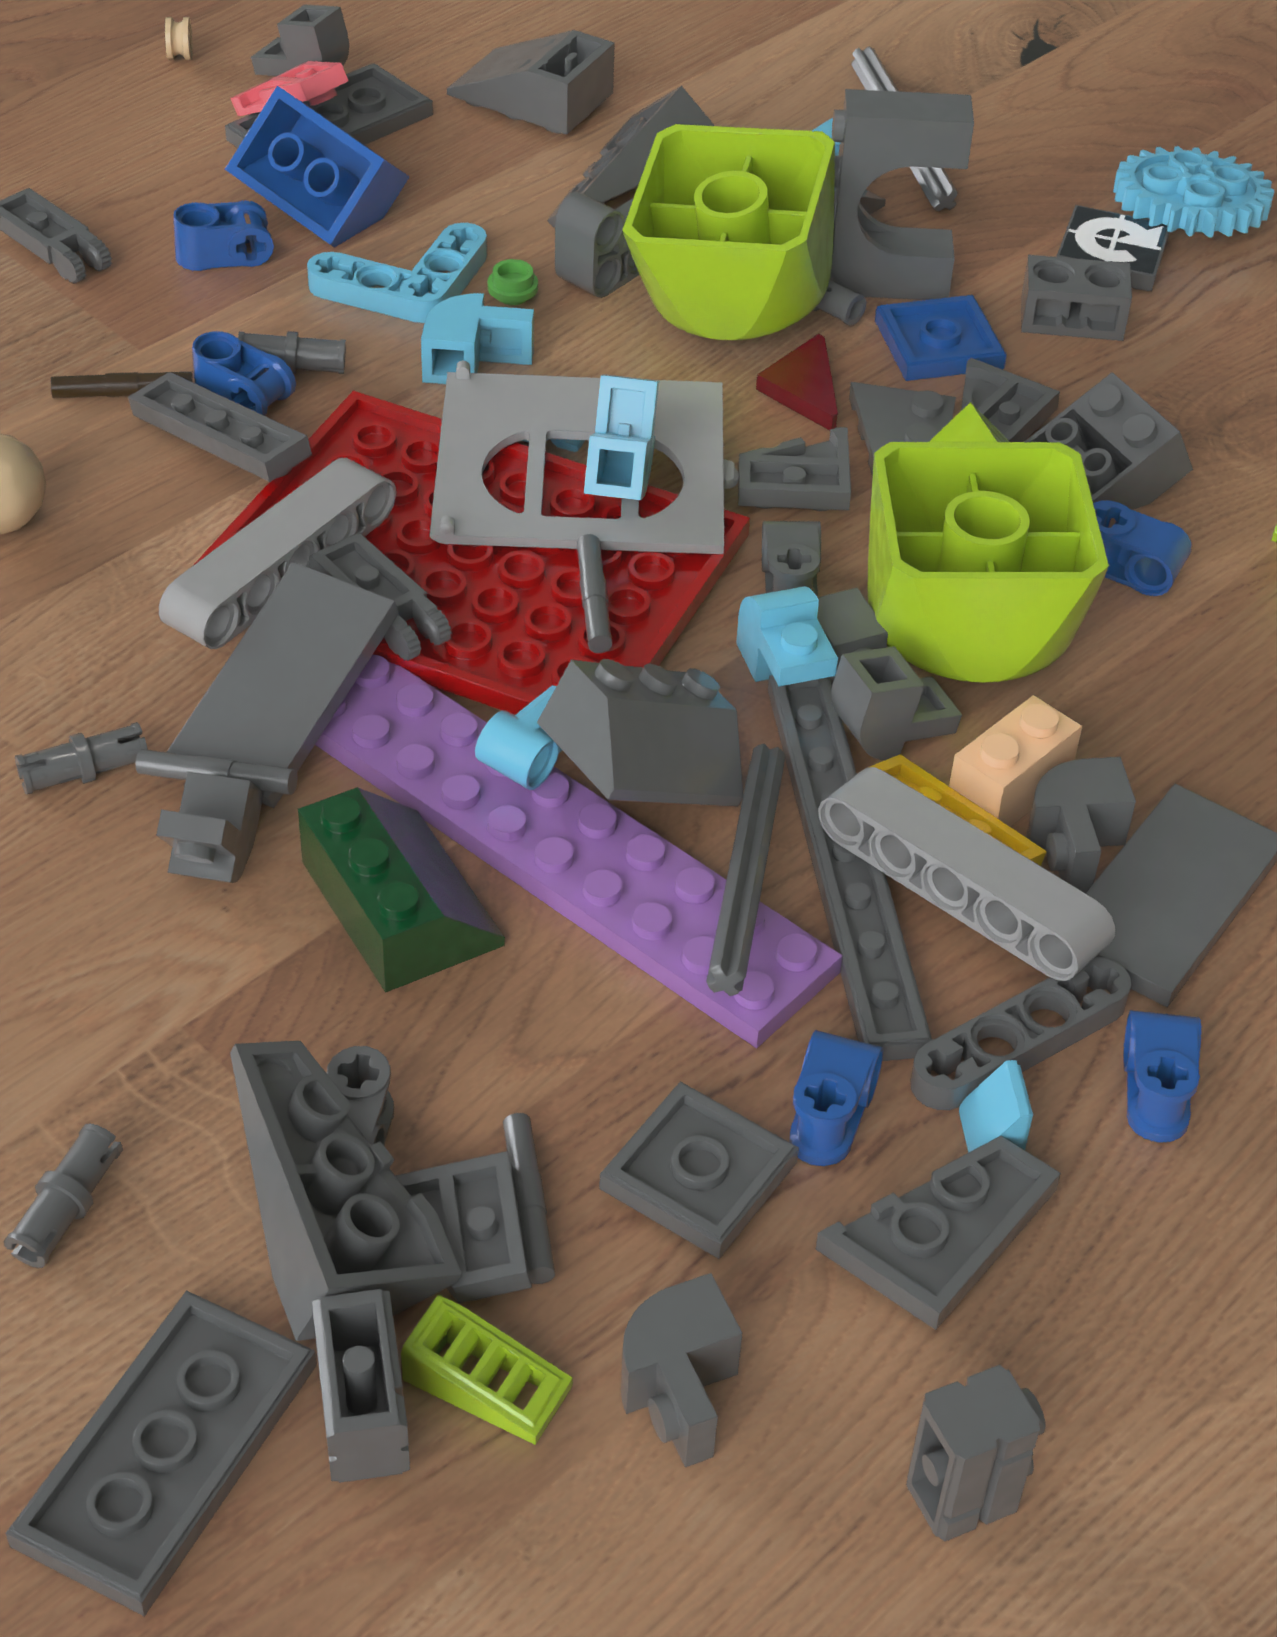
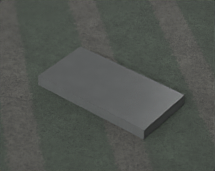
M375 63L346 74L349 81L335 88L337 95L332 99L317 105H310L309 101L303 102L364 145L433 115V101ZM260 112L250 114L225 125L226 140L238 148Z
M292 562L167 750V753L236 760L242 763L294 769L298 772L399 614L395 601ZM262 791L264 793L262 804L275 808L283 794Z
M1174 784L1085 893L1107 909L1115 924L1114 939L1096 957L1111 959L1122 965L1130 975L1132 990L1168 1008L1277 862V833Z
M186 1290L6 1532L9 1547L145 1617L317 1366L315 1351Z

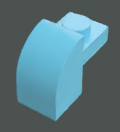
M484 293L458 295L438 303L426 316L422 332V382L446 384L447 372H456L459 361H467L470 364V373H478L480 361L532 365L534 354V309L484 306Z
M601 375L595 433L589 437L584 494L642 500L644 498L649 483L655 444L654 427L659 390L658 380Z
M797 587L748 596L743 599L739 609L736 644L755 682L769 680V676L773 675L780 687L836 675L838 657L817 619L819 599L809 587Z

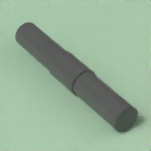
M586 534L578 539L577 550L588 647L594 653H604L612 647L606 579L603 572L600 540L595 535Z
M141 749L137 754L135 762L138 774L186 780L187 771L249 780L261 791L292 795L295 792L298 781L297 772L294 769L242 763L236 760L207 756L197 757Z
M514 1113L503 1120L506 1148L513 1167L531 1283L543 1284L555 1277V1269L547 1225V1209L542 1178L538 1168L531 1119L527 1114Z

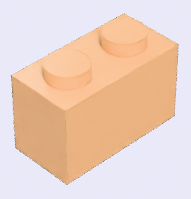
M1033 695L954 755L949 787L1011 827L1031 811L1035 790L1043 775L1061 763L1075 760L1082 726Z

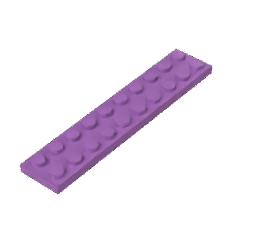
M371 656L315 744L400 804L417 810L426 822L756 1049L840 973L843 955L759 901L743 989L734 996H729L725 991L714 993L709 988L706 980L727 879L556 767H553L547 779L534 790H528L478 761L475 757L477 740L487 722L405 668L390 663L381 656Z

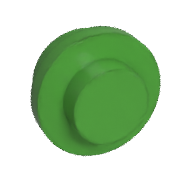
M508 259L498 262L493 267L492 274L488 277L487 288L489 294L502 303L520 305L537 294L538 278L533 273V268L529 263L517 259Z

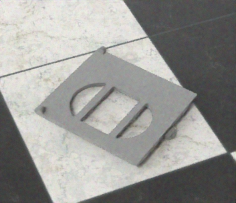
M459 361L456 372H447L430 526L431 539L442 544L577 549L578 539L583 535L592 534L599 538L601 550L724 554V489L737 485L739 472L734 468V462L723 459V382L658 380L659 390L654 427V448L664 453L675 463L683 478V487L680 494L668 507L652 516L641 518L638 515L639 500L622 498L621 517L618 519L550 517L542 515L546 441L549 439L589 440L590 435L595 433L601 378L470 373V364L467 361ZM528 440L529 449L524 511L522 513H515L498 503L489 494L483 483L482 476L488 462L499 451L518 441Z

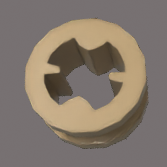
M166 17L165 46L168 60H174L176 55H183L185 60L192 59L193 43L190 17H183L181 22H175L172 17Z

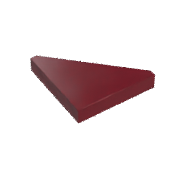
M821 334L815 335L757 374L756 390L829 431L837 427L838 410L825 336Z

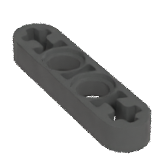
M1095 957L1073 978L1061 981L1049 977L926 1043L917 1051L914 1058L910 1079L912 1093L918 1101L927 1107L936 1110H952L960 1107L963 1100L1005 1061L1017 1060V1064L1021 1066V1070L1024 1072L1111 1024L1123 1015L1132 985L1129 973L1114 960ZM1088 986H1089L1092 990H1094V991H1092V992L1086 994V990H1087V987H1088ZM1039 1009H1049L1061 1015L1065 1023L1058 1027H1046L1037 1023L1030 1014ZM987 1037H997L1008 1042L1014 1051L1004 1056H995L981 1049L978 1042ZM934 1070L939 1075L933 1077L930 1074ZM956 1071L955 1079L951 1080L947 1075Z

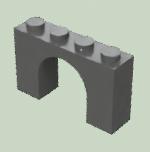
M845 89L843 110L834 109L832 122V140L840 142L839 156H835L834 232L831 275L834 282L856 293H861L865 297L917 300L949 297L955 259L952 230L904 228L884 224L866 212L860 203V199L867 187L875 179L894 169L904 167L968 169L974 128L971 95Z

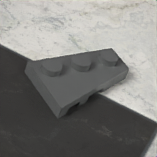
M851 382L849 401L852 410H856L858 415V431L861 440H865L869 452L868 464L872 478L874 453L889 442H930L953 419L956 397L939 395L936 392L927 390L912 391Z
M999 1136L933 1171L931 1180L900 1197H897L893 1192L871 1205L870 1213L846 1226H843L839 1221L818 1232L816 1250L937 1330L1055 1193L1061 1173L1006 1138Z

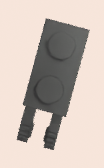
M27 188L0 200V230L47 263H53L60 276L66 280L68 279L69 282L77 283L85 279L86 276L85 265L79 255L76 254L77 251L80 252L85 263L90 267H94L95 270L102 271L112 264L111 253L108 251L105 243L90 233L87 226L32 189Z
M359 532L309 556V568L395 601L399 614L384 638L389 648L395 654H398L400 658H403L404 661H409L421 653L418 636L411 626H408L406 623L411 618L414 619L419 632L426 639H429L431 643L433 642L434 645H440L451 638L452 632L449 621L441 610L439 611L437 606L427 598V592Z

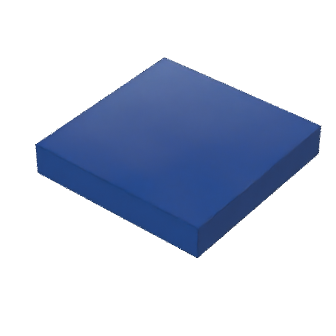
M973 295L886 304L876 307L875 322L905 381L966 374L967 361L970 358L1002 370L1005 367L1007 354Z

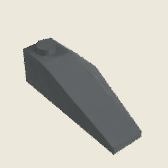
M681 85L632 115L600 151L602 157L597 162L591 164L582 174L585 179L573 187L565 198L576 191L603 204L620 197L638 187L658 132L675 124L715 125ZM564 199L547 220L553 228L555 227L557 212Z
M300 1040L235 1044L230 1055L272 1277L295 1340L316 1339L312 1301L319 1299V1297L382 1289L390 1292L392 1314L395 1316L457 1283L462 1272L437 1212L422 1193L412 1197L390 1170V1166L395 1159L381 1141L371 1145L347 1115L351 1106L350 1102Z

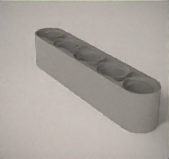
M339 458L333 461L177 577L166 588L159 603V617L161 621L209 649H218L224 646L253 623L292 562L309 568L310 555L358 532L366 536L379 526L393 508L396 498L395 484L391 480L348 458Z
M875 767L863 769L824 799L819 806L818 812L821 825L828 836L837 844L1055 980L1067 981L1076 976L1115 937V924L1112 916L1097 900L885 771Z

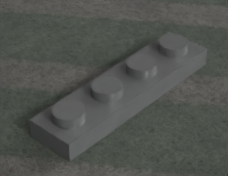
M168 372L128 397L133 416L269 482L288 474L292 467L312 455L307 435L171 372Z

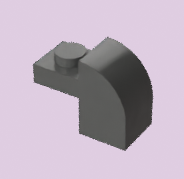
M301 6L277 24L280 38L277 37L251 56L255 75L276 77L307 61L338 62L344 66L349 55V37L341 7Z
M895 646L842 654L831 689V702L834 710L871 757L887 760L901 754L906 741L956 733L962 718L961 712L933 677L919 678Z
M1121 757L1077 759L1061 763L1043 775L1035 790L1026 838L1047 851V862L1051 871H1058L1062 880L1084 893L1094 884L1101 855L1100 847L1126 844L1136 800Z
M187 771L180 811L175 812L161 809L156 836L172 846L167 873L229 883L237 882L243 874L254 845L264 793L249 780Z
M712 1273L668 1287L649 1297L633 1313L623 1338L620 1389L625 1412L628 1414L648 1407L652 1424L659 1439L663 1443L673 1441L685 1467L714 1457L718 1416L703 1387L738 1375L743 1333Z

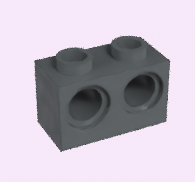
M1028 255L1021 294V332L1123 341L1132 301L1130 263Z

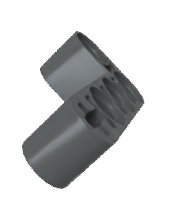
M577 191L564 199L559 207L555 221V272L558 277L596 297L603 298L640 275L622 230L634 198L616 209Z

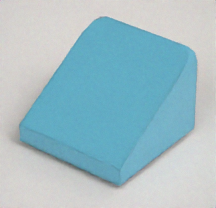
M1017 1060L1005 1061L960 1104L959 1115L968 1153L999 1136L1006 1138L1025 1150L1033 1112L1021 1066L1017 1064Z

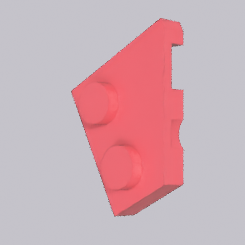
M307 61L230 99L238 116L261 112L278 85L301 102L309 101L310 105H317L337 95L335 88L349 80L342 63Z

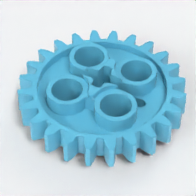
M1175 146L1173 152L1156 147L1155 154L1146 150H1140L1139 157L1128 155L1127 162L1121 161L1119 169H1117L1113 192L1116 193L1115 201L1122 202L1121 209L1123 211H1134V219L1149 218L1148 226L1153 227L1164 224L1167 225V232L1170 233L1180 228L1185 229L1188 236H1193L1195 232H1200L1209 238H1213L1214 231H1219L1230 237L1232 236L1233 229L1242 233H1248L1249 226L1259 228L1261 221H1267L1274 189H1271V180L1263 179V171H1251L1252 164L1250 163L1236 164L1237 157L1235 156L1223 159L1218 157V151H1213L1207 155L1202 154L1201 150L1196 147L1189 151Z

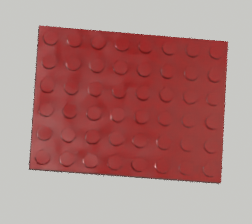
M353 390L308 439L312 455L292 467L288 474L269 482L194 565L333 461L339 458H348L391 480L395 484L396 498L391 512L379 526L364 537L427 592V598L437 606L439 611L441 610L449 621L452 632L451 638L440 645H434L433 642L431 643L429 639H426L419 632L414 619L411 618L406 623L408 626H411L418 636L421 647L419 656L409 661H404L403 658H400L398 654H395L389 648L384 637L373 655L381 656L388 662L405 668L431 686L516 715L552 685L557 686L571 660L600 663L602 659H609L624 666L642 668L646 664L659 666L749 536L750 517L724 509V554L601 550L608 595L612 647L607 652L594 653L588 647L585 613L582 606L580 588L581 577L578 550L567 548L442 544L432 540L430 537V526L442 419ZM513 443L494 455L486 465L482 476L483 483L489 494L498 503L515 513H522L524 511L529 449L528 446L519 443ZM545 452L542 499L543 516L618 519L621 517L622 498L584 494L587 465ZM648 485L644 498L639 500V517L646 518L662 511L678 497V494Z

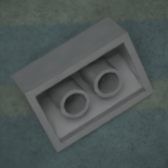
M602 659L600 663L578 660L570 661L537 723L608 800L738 807L743 798L737 709L718 692L720 685L714 678L705 672L692 668L688 669L687 672L665 670L654 664H646L644 668L624 666L609 659Z

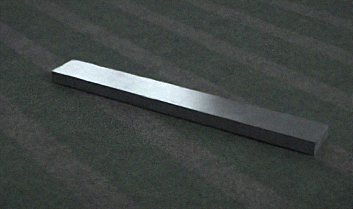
M771 675L768 682V694L783 752L786 756L785 760L834 950L843 955L840 973L857 1039L860 1042L883 1047L882 1061L915 1058L917 1051L926 1043L932 1041V1037L886 875L832 840L823 829L819 820L818 809L821 802L857 775L842 720L834 710L831 702L832 684L830 677L779 687L774 676Z

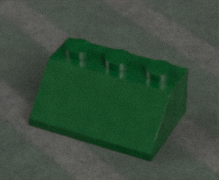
M358 787L298 808L302 862L385 993L505 946L504 935L417 810Z

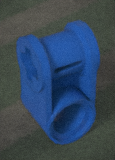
M243 200L212 204L193 202L181 205L174 211L175 258L178 265L185 269L204 271L222 267H254L268 261L273 254L274 244L272 236L267 230L268 220L266 212L259 204L253 201ZM244 214L249 215L251 224H246ZM245 243H250L252 253L247 252Z
M222 331L204 333L193 341L192 352L195 384L264 416L267 414L268 406L273 402L287 399L295 392V376L291 368L278 356L267 354L239 340L234 335Z
M1106 500L1093 503L1109 564L1105 578L1131 587L1144 595L1159 596L1168 592L1191 553L1192 543L1186 532L1173 523L1149 517L1131 510L1118 502ZM1114 518L1116 522L1109 528L1110 521Z
M1129 1011L1123 1051L1124 1072H1127L1126 1116L1129 1126L1136 1134L1146 1140L1158 1143L1172 1142L1181 1138L1187 1132L1191 1116L1190 1098L1196 1093L1200 1079L1201 1020L1199 1017Z
M818 1030L813 1032L793 1095V1106L796 1115L791 1125L789 1142L799 1148L798 1158L811 1165L828 1166L837 1164L846 1158L851 1150L865 1108L870 1106L882 1065L883 1047Z

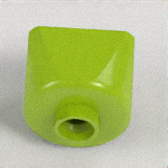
M675 124L656 134L622 230L650 299L664 319L675 327L696 336L734 341L759 338L781 331L800 321L816 308L826 293L832 267L835 142L822 131Z
M889 442L874 453L868 554V604L875 612L878 623L888 632L887 646H895L907 662L920 669L945 678L966 682L987 683L1014 680L1034 674L1055 662L1074 639L1109 567L1081 454L1060 442Z

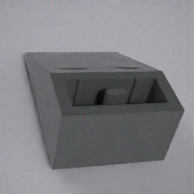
M572 30L495 48L447 88V95L464 100L469 105L482 106L503 113L508 118L524 120L545 127L550 132L567 135L613 94L615 43Z
M1113 372L1025 441L1060 442L1079 452L1093 503L1110 500L1121 503L1131 510L1152 503L1193 470L1180 431Z

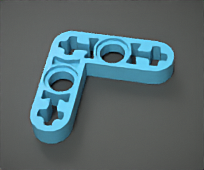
M473 223L452 224L441 232L412 271L343 253L323 252L314 255L307 263L309 290L313 295L322 299L412 322L425 323L429 311L438 303L460 295L484 264L487 258V235L482 227ZM381 286V287H383V288H370V287Z

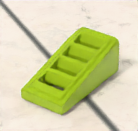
M441 1295L434 1299L405 1341L401 1350L403 1381L534 1445L539 1441L573 1386V1378L467 1308ZM445 1344H451L443 1357L439 1356ZM472 1354L480 1358L470 1375H468L461 1368ZM501 1368L509 1372L496 1393L488 1388V1386ZM530 1382L538 1386L525 1409L522 1410L513 1403L525 1384Z

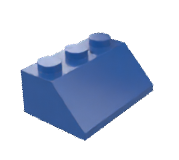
M278 85L225 168L227 172L333 247L340 245L382 220L410 178V176Z

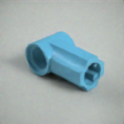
M552 685L515 716L507 711L496 713L487 722L477 740L475 748L477 760L528 790H534L539 787L551 773L558 755L562 751L537 723L557 686Z

